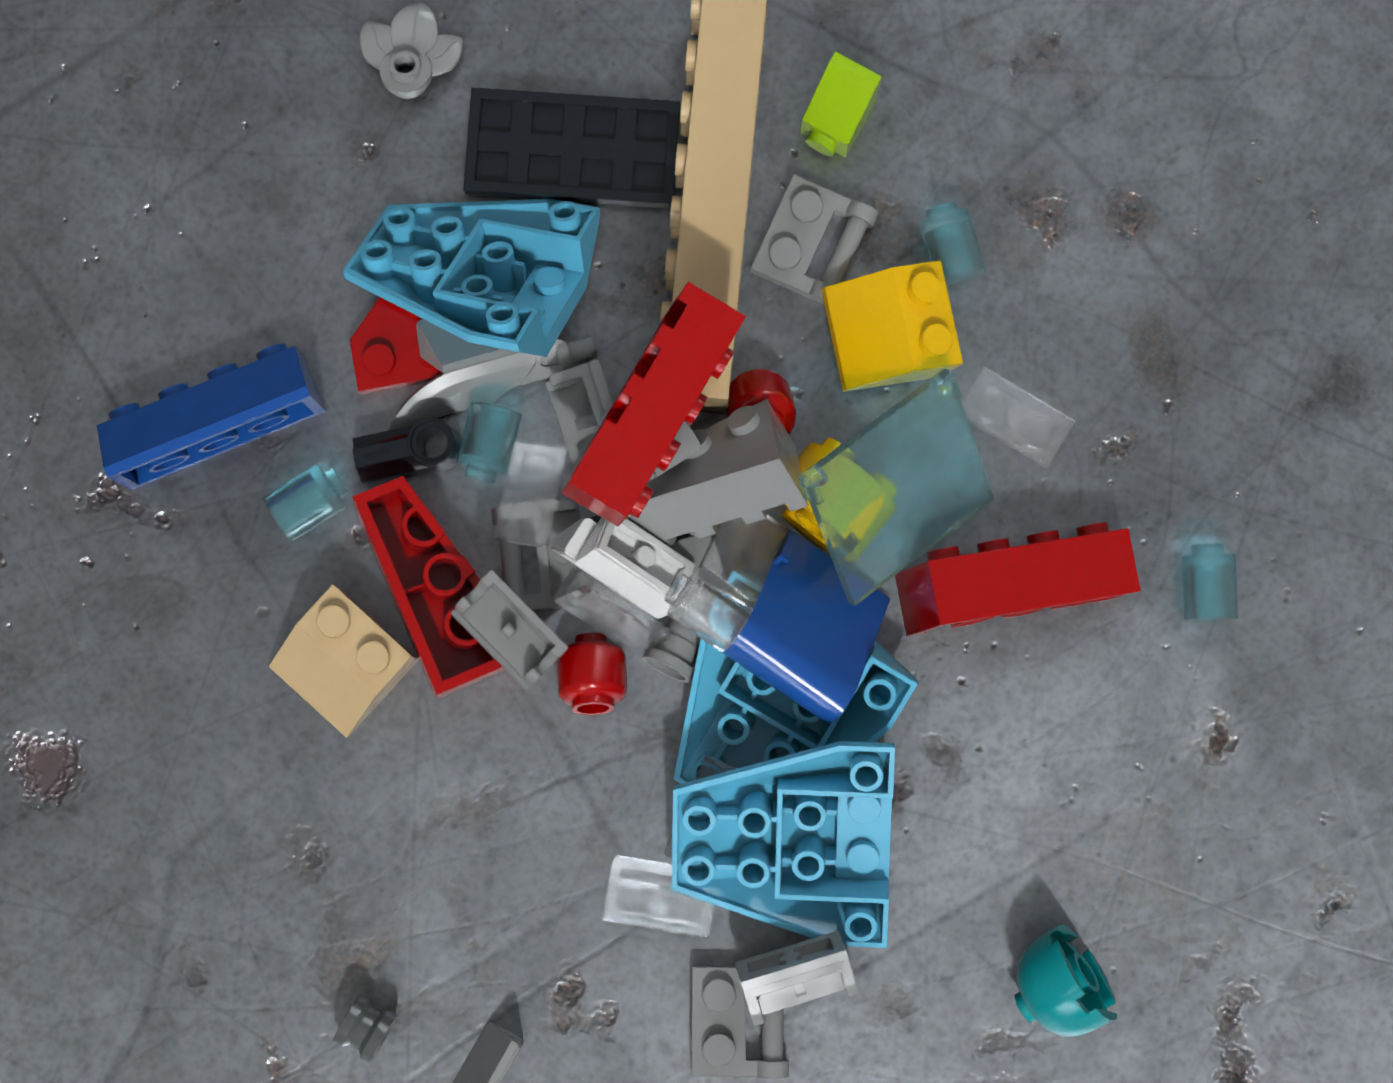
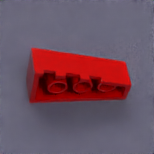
M688 281L659 324L561 493L617 527L629 514L638 518L654 492V489L646 484L656 468L665 472L677 453L681 443L675 440L674 437L683 422L692 425L703 408L708 397L701 392L711 376L718 379L734 353L728 346L746 316Z

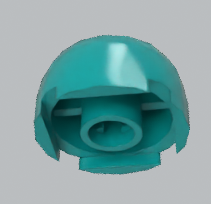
M1064 924L1055 926L1027 945L1019 958L1016 975L1019 992L1014 997L1021 1014L1028 1022L1032 1023L1037 1020L1044 1029L1061 1037H1078L1097 1030L1117 1019V1013L1107 1011V1008L1116 1004L1107 978L1089 949L1083 952V955L1078 953L1070 942L1079 936Z

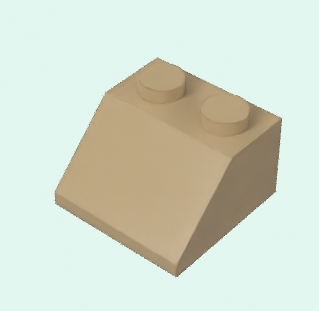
M332 584L297 622L272 660L269 668L348 738L416 664L418 658L343 589Z

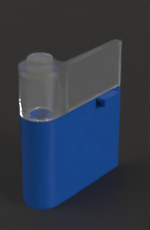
M767 514L766 519L747 525L742 517L720 523L717 533L713 535L699 567L690 577L683 573L680 574L666 593L664 601L670 604L667 611L668 617L825 723L831 724L843 713L857 690L890 598Z

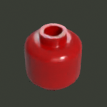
M752 369L741 373L730 383L728 408L726 409L727 418L741 407L753 406L768 399L787 433L790 434L796 422V408L789 383L779 373L768 369Z
M583 633L577 635L575 643L567 645L568 650L557 661L558 695L564 703L572 706L574 713L581 715L609 713L614 710L615 704L622 701L627 693L625 652L619 645L608 642L604 634Z

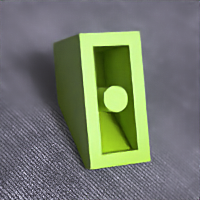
M835 51L802 119L800 133L807 136L805 142L811 148L826 156H833L834 152L846 158L876 105L882 76Z

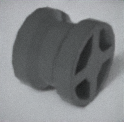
M360 994L341 1022L333 1042L341 1047L348 1045L359 1050L361 1059L371 1063L385 1042L398 1016L389 1010L380 1012L371 1006L370 999Z

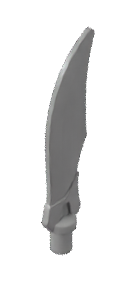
M589 336L566 342V339L558 337L547 357L518 353L450 373L439 374L423 384L407 398L398 409L389 430L412 426L425 418H439L468 409L492 405L502 395L520 384L525 385L534 381L549 379V376L573 367L572 363L597 356L593 338Z

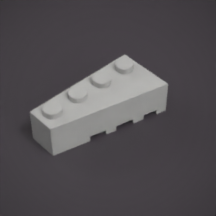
M768 399L753 406L741 407L728 418L705 429L693 430L702 449L660 476L656 477L652 474L646 484L654 489L651 498L638 518L629 514L627 519L671 548L677 536L688 533L691 536H696L697 539L717 534L720 523L742 517L746 525L767 518L766 510L786 504L790 511L807 507L808 501L796 446ZM579 504L580 519L589 518L596 523L599 522L601 516Z

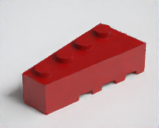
M401 476L352 496L355 512L435 699L437 700L505 671L450 614L460 599L464 596L466 597L478 585L480 579L405 478Z
M1101 522L1076 528L1077 537L1060 539L1059 531L1052 530L1028 535V545L1010 547L1009 538H1003L977 544L978 553L960 555L959 546L927 552L928 561L895 574L906 637L923 634L949 624L951 628L962 627L992 620L996 616H1001V618L1005 619L1044 610L1043 608L1050 607L1051 610L1120 598L1140 592L1141 589L1129 529L1109 531L1108 523Z

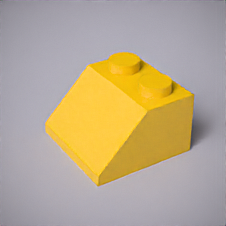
M941 261L892 267L821 289L843 392L937 378L963 364Z

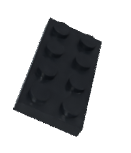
M471 87L463 191L465 195L554 199L581 203L671 209L672 196H674L675 163L679 134L680 101Z

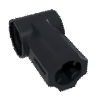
M425 418L412 426L353 438L352 451L360 481L363 484L429 470L446 471L451 469L461 459L463 442L460 435L446 422L437 418ZM436 432L445 433L447 437L445 451L435 458L426 457L424 452L426 439Z

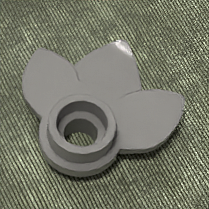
M416 2L403 7L394 16L391 26L375 21L365 22L360 33V47L364 60L380 70V77L384 87L399 98L410 99L421 95L430 84L432 77L450 72L457 65L462 55L463 39L455 35H438V25L434 13L426 4ZM402 68H414L412 71L408 73L398 72V70Z

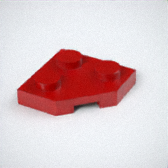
M379 297L349 340L358 392L360 394L426 383L437 375L442 374L441 371L420 357L416 325L422 318Z

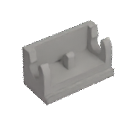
M598 358L549 376L550 381L545 382L574 469L600 427V419L613 403Z
M492 569L466 597L464 596L455 605V609L450 613L525 691L568 650V646Z
M839 931L735 962L754 1026L764 1023L763 1015L843 990L847 992L848 997L859 994L847 950Z

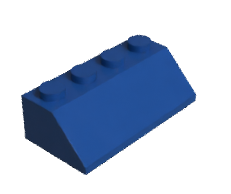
M285 343L276 344L256 354L258 360L240 368H238L236 363H231L210 371L207 374L208 381L189 388L188 383L168 387L158 393V401L141 408L139 403H131L114 409L108 414L110 420L97 425L103 468L107 478L133 490L326 412L304 354L295 345L287 348Z

